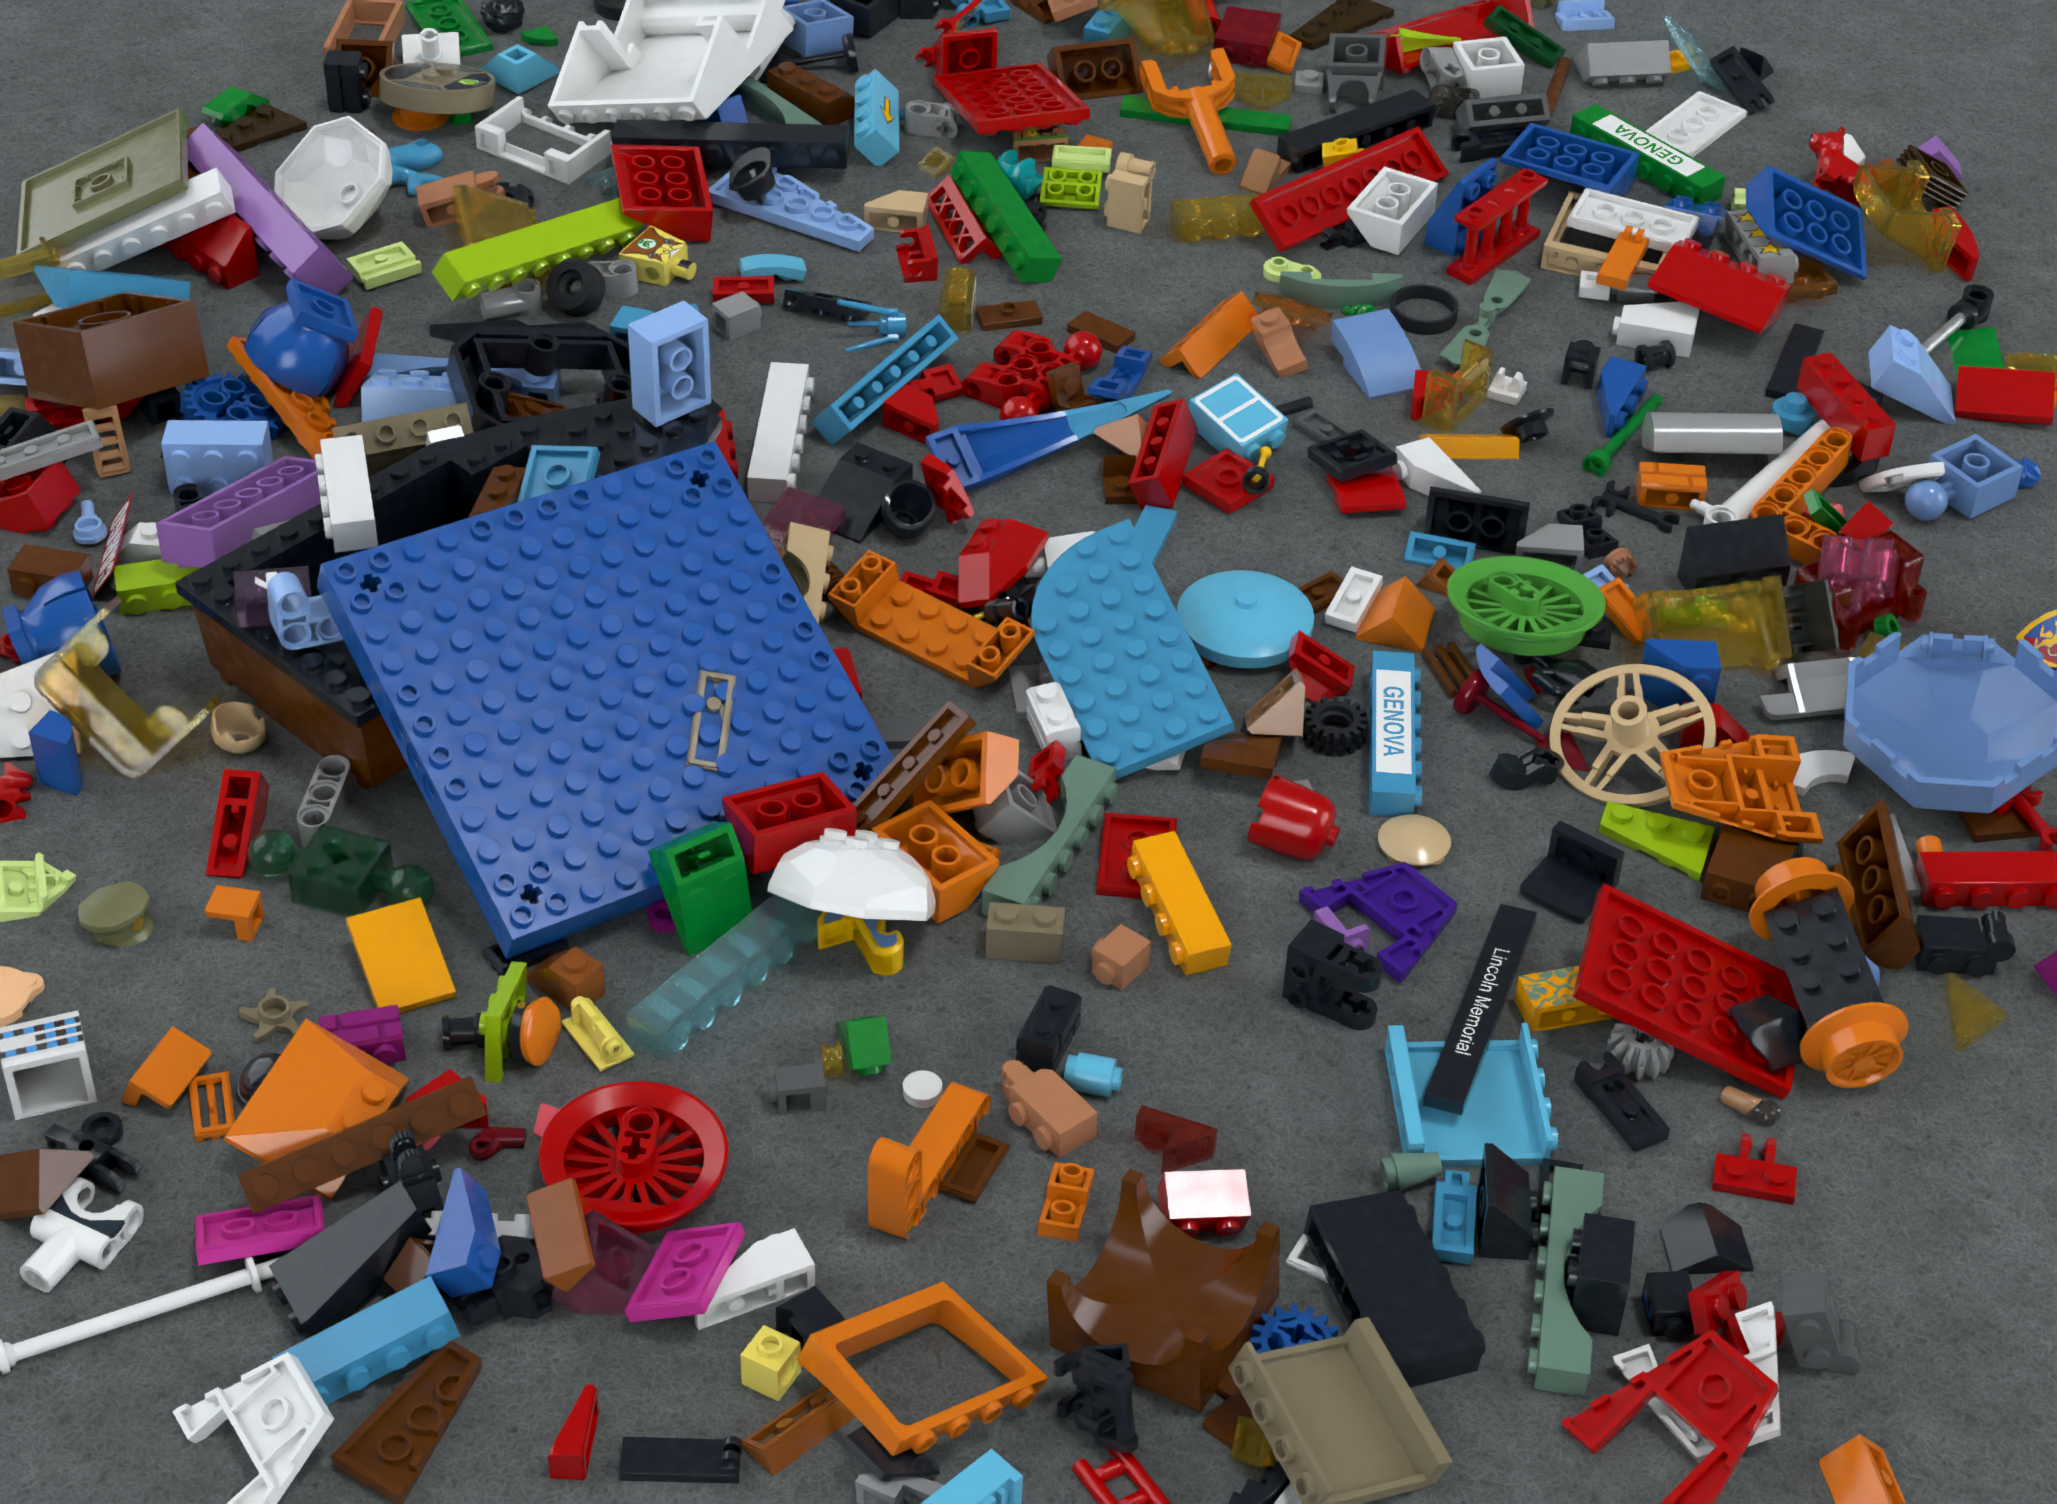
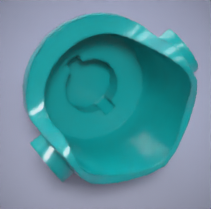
M1013 149L1005 151L997 159V163L1022 200L1031 197L1037 191L1040 184H1042L1043 175L1036 173L1034 159L1026 158L1018 163V153Z

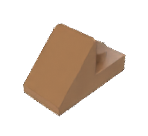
M1255 148L1239 188L1260 195L1272 190L1291 170L1292 162L1281 159L1277 154Z

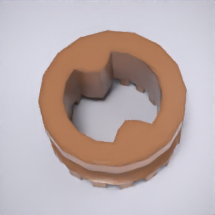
M1617 548L1607 555L1604 560V566L1615 579L1618 577L1621 579V576L1625 578V575L1627 577H1630V574L1633 576L1635 574L1633 571H1637L1638 562L1627 548Z

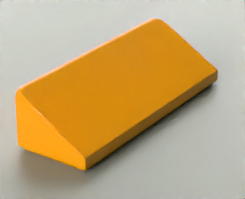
M1513 434L1419 435V440L1430 437L1450 459H1519L1520 439Z

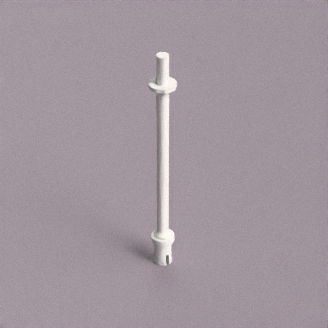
M252 1256L246 1257L245 1269L15 1344L3 1343L2 1339H0V1371L2 1375L10 1373V1368L14 1367L19 1360L250 1284L256 1294L262 1292L260 1281L275 1277L269 1265L281 1257L255 1265Z

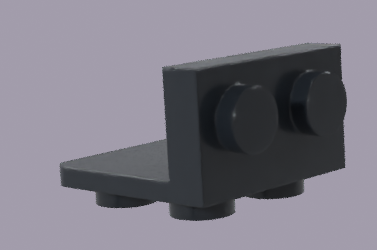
M1560 820L1552 828L1548 855L1521 883L1520 894L1574 922L1582 923L1592 914L1596 895L1604 883L1613 888L1618 885L1625 852Z

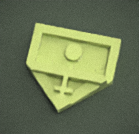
M39 852L35 855V861H0V922L39 916L76 881V875L69 870H65L62 873L44 862V855Z

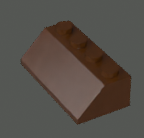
M1879 800L1837 842L1843 876L1849 880L1854 890V901L1850 911L1854 930L1864 955L1878 966L1888 969H1902L1921 949L1895 830L1886 801Z

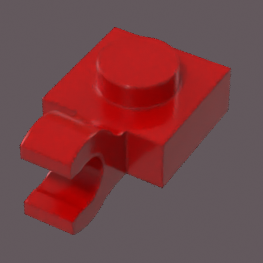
M951 363L923 370L920 380L916 379L907 382V385L932 395L934 402L960 396L964 389Z
M1057 740L1031 757L1028 776L1034 780L1031 784L1032 791L1036 793L1043 789L1048 804L1061 795V789L1056 779L1064 770L1066 748Z

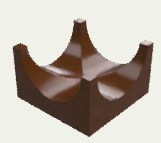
M1129 1169L1121 1179L1120 1201L1111 1232L1091 1270L1075 1286L1071 1282L1070 1275L1058 1270H1054L1047 1280L1050 1346L1068 1354L1075 1350L1081 1352L1080 1349L1085 1346L1128 1343L1131 1373L1134 1375L1135 1385L1202 1412L1227 1373L1228 1366L1243 1345L1250 1340L1253 1325H1260L1261 1315L1268 1313L1279 1296L1280 1227L1264 1221L1257 1231L1255 1242L1243 1248L1225 1249L1205 1244L1187 1235L1172 1224L1153 1202L1146 1187L1144 1174Z

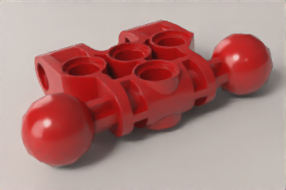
M1014 330L994 349L993 356L997 364L982 362L961 382L964 387L963 394L1000 408L999 420L1039 415V412H1045L1052 405L1046 372L1071 362L1079 364L1080 372L1081 370H1088L1096 366L1100 361L1103 352L1099 338L1091 332L1078 331L1067 338L1063 352L1055 350L1051 339L1032 332Z

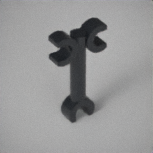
M1613 480L1608 481L1602 496L1594 497L1591 502L1590 508L1594 511L1598 507H1606V517L1613 516L1615 509L1655 524L1661 532L1668 534L1672 532L1673 524L1678 525L1680 521L1678 513L1672 511L1659 513L1627 500L1631 487L1627 486L1622 491L1614 490L1615 481Z

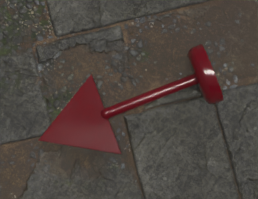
M1480 669L1472 673L1463 683L1454 699L1453 709L1467 715L1473 712L1481 703L1536 740L1538 743L1535 746L1551 750L1550 730L1544 736L1486 697L1490 685ZM1561 731V748L1568 765L1572 770L1590 772L1572 734Z

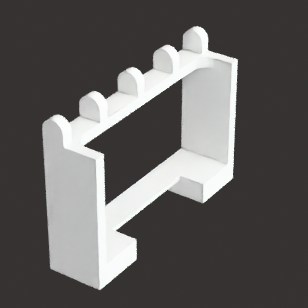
M520 96L475 125L477 149L566 184H570L611 154L612 141L609 130L605 129L598 135L593 133L587 136L575 132V127L567 124L561 127L553 124L551 117L543 116L542 118L532 116V111L524 108L523 97ZM522 122L582 145V147L570 155L550 148L544 152V157L507 143L505 133Z

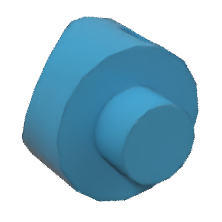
M1790 392L1773 402L1771 414L1779 415L1783 431L1800 437L1812 427L1815 409L1809 404L1804 394Z

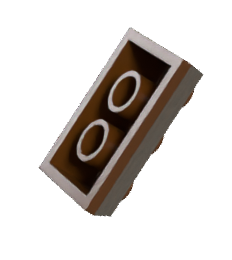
M1135 37L1054 46L1047 54L1049 70L1081 100L1144 92L1140 77Z
M786 61L767 71V88L822 125H839L855 116V97L834 84L796 66L794 63Z

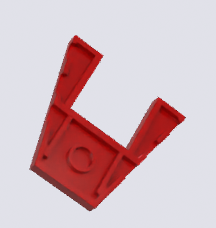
M1710 1330L1665 1357L1664 1363L1647 1373L1642 1371L1629 1379L1630 1383L1609 1396L1607 1393L1589 1403L1590 1407L1573 1418L1568 1416L1561 1421L1562 1427L1594 1455L1655 1396L1714 1447L1660 1504H1715L1778 1394L1779 1389L1777 1383L1715 1331Z

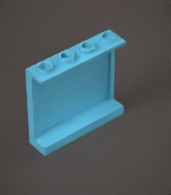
M1528 1023L1521 1024L1519 1040L1490 1041L1462 1115L1423 1106L1424 1095L1446 1041L1406 1042L1403 1025L1388 1026L1384 1050L1403 1153H1430L1437 1151L1442 1167L1481 1166L1485 1143H1493L1518 1165H1542L1543 1158L1550 1159L1551 1151H1557L1556 1127H1550L1549 1122L1551 1119V1101L1549 1097H1544L1543 1095L1545 1087L1543 1068H1537L1536 1063L1538 1061V1042L1536 1039H1531Z

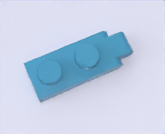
M1445 1169L1444 1181L1436 1180L1431 1240L1439 1261L1472 1265L1477 1185L1469 1184L1470 1172Z

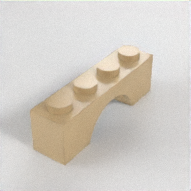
M790 522L782 540L780 557L791 577L797 583L804 600L819 624V622L823 621L826 611V602L821 601L822 593L826 594L830 581V574L825 573L826 565H830L834 549L833 546L829 545L830 531Z

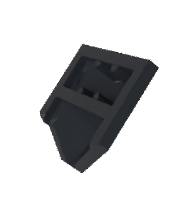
M1769 995L1731 1006L1728 1009L1729 1017H1734L1739 1029L1751 1045L1769 1062L1767 1067L1771 1072L1804 1062L1800 1055V1043L1806 1033V1028L1800 1010Z
M1698 1202L1686 1205L1660 1230L1671 1271H1688V1274L1754 1271L1741 1226L1711 1204Z
M864 1425L846 1435L842 1442L883 1482L891 1481L893 1476L922 1477L938 1475L940 1473V1467L925 1451L915 1454L911 1448L892 1456Z

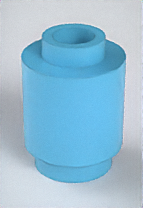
M1079 1052L1078 1056L1068 1055L1064 1081L1075 1092L1110 1098L1112 1090L1120 1091L1123 1068L1117 1067V1059Z

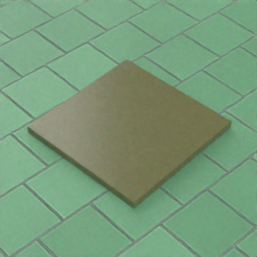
M178 108L22 181L16 259L20 265L24 266L187 190V116L183 109Z

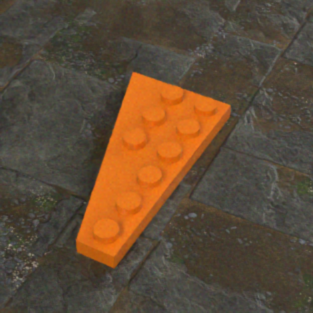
M232 336L226 347L235 357V361L243 367L250 376L251 382L266 397L267 403L273 406L280 415L281 421L290 428L296 436L297 442L315 460V454L322 453L320 439L334 438L332 428L337 427L335 419L328 415L331 408L326 396L313 397L300 394L273 381L253 364L245 352L244 346L247 338Z

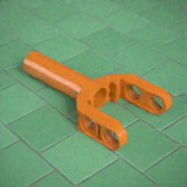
M1224 48L1211 49L1210 51L1212 66L1210 73L1213 77L1211 85L1196 86L1185 90H1179L1178 86L1167 90L1157 62L1152 59L1140 61V77L1152 110L1169 117L1189 119L1209 170L1213 174L1232 172L1234 167H1236L1237 160L1217 111L1225 108L1235 97V74Z

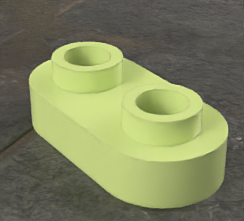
M1273 257L1267 260L1263 266V276L1267 280L1279 284L1281 271L1311 272L1312 279H1321V273L1313 266L1295 263L1284 257Z

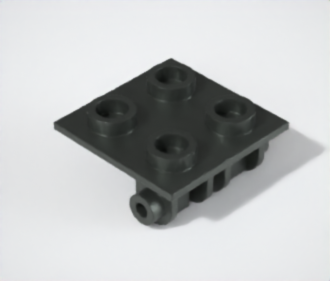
M1828 580L1777 588L1778 595H1775L1778 612L1790 610V613L1778 615L1779 619L1792 618V623L1780 625V629L1793 627L1791 631L1782 632L1784 649H1788L1789 655L1839 648V631L1834 619L1833 597L1829 589Z

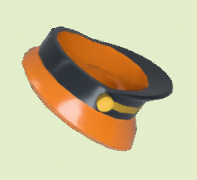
M546 996L540 997L531 1003L517 1001L512 1013L509 1029L510 1049L515 1061L528 1062L531 1065L540 1067L545 1064L553 1053L561 1031V1016L559 1008L550 998Z

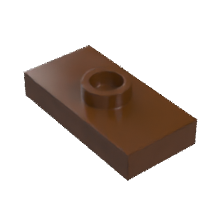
M1036 300L1004 302L1002 304L976 307V316L983 332L1043 324V316Z

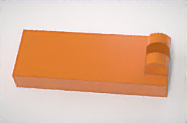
M1626 225L1625 231L1619 233L1598 271L1596 284L1623 291L1627 289L1648 249L1649 239L1644 238L1645 229L1638 228L1636 235H1632L1633 226Z

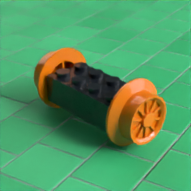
M1801 857L1789 859L1771 867L1758 879L1755 885L1757 899L1750 909L1749 922L1752 930L1758 936L1773 941L1797 1006L1802 1013L1807 1029L1800 1043V1055L1803 1061L1809 1067L1825 1072L1827 1080L1834 1086L1841 1088H1859L1883 1080L1892 1074L1903 1060L1904 1054L1900 1044L1907 1035L1909 1024L1904 1012L1894 1005L1884 1003L1848 916V911L1854 901V890L1851 883L1844 876L1829 872L1826 864L1815 858Z

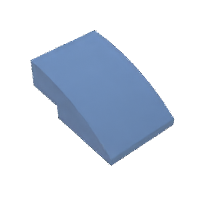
M1389 309L1332 320L1330 341L1343 356V366L1369 400L1413 390L1415 369L1421 370L1409 340Z

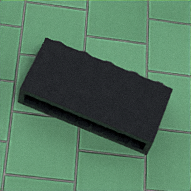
M1401 1189L1310 1205L1303 1233L1306 1235L1308 1244L1320 1268L1323 1270L1349 1325L1351 1326L1356 1319L1369 1317L1409 1387L1432 1383L1478 1370L1481 1357L1485 1353L1483 1334L1474 1327L1468 1316L1465 1301L1458 1297L1451 1284L1447 1268L1440 1264L1434 1252L1431 1238L1424 1234L1418 1223L1415 1208L1408 1204Z

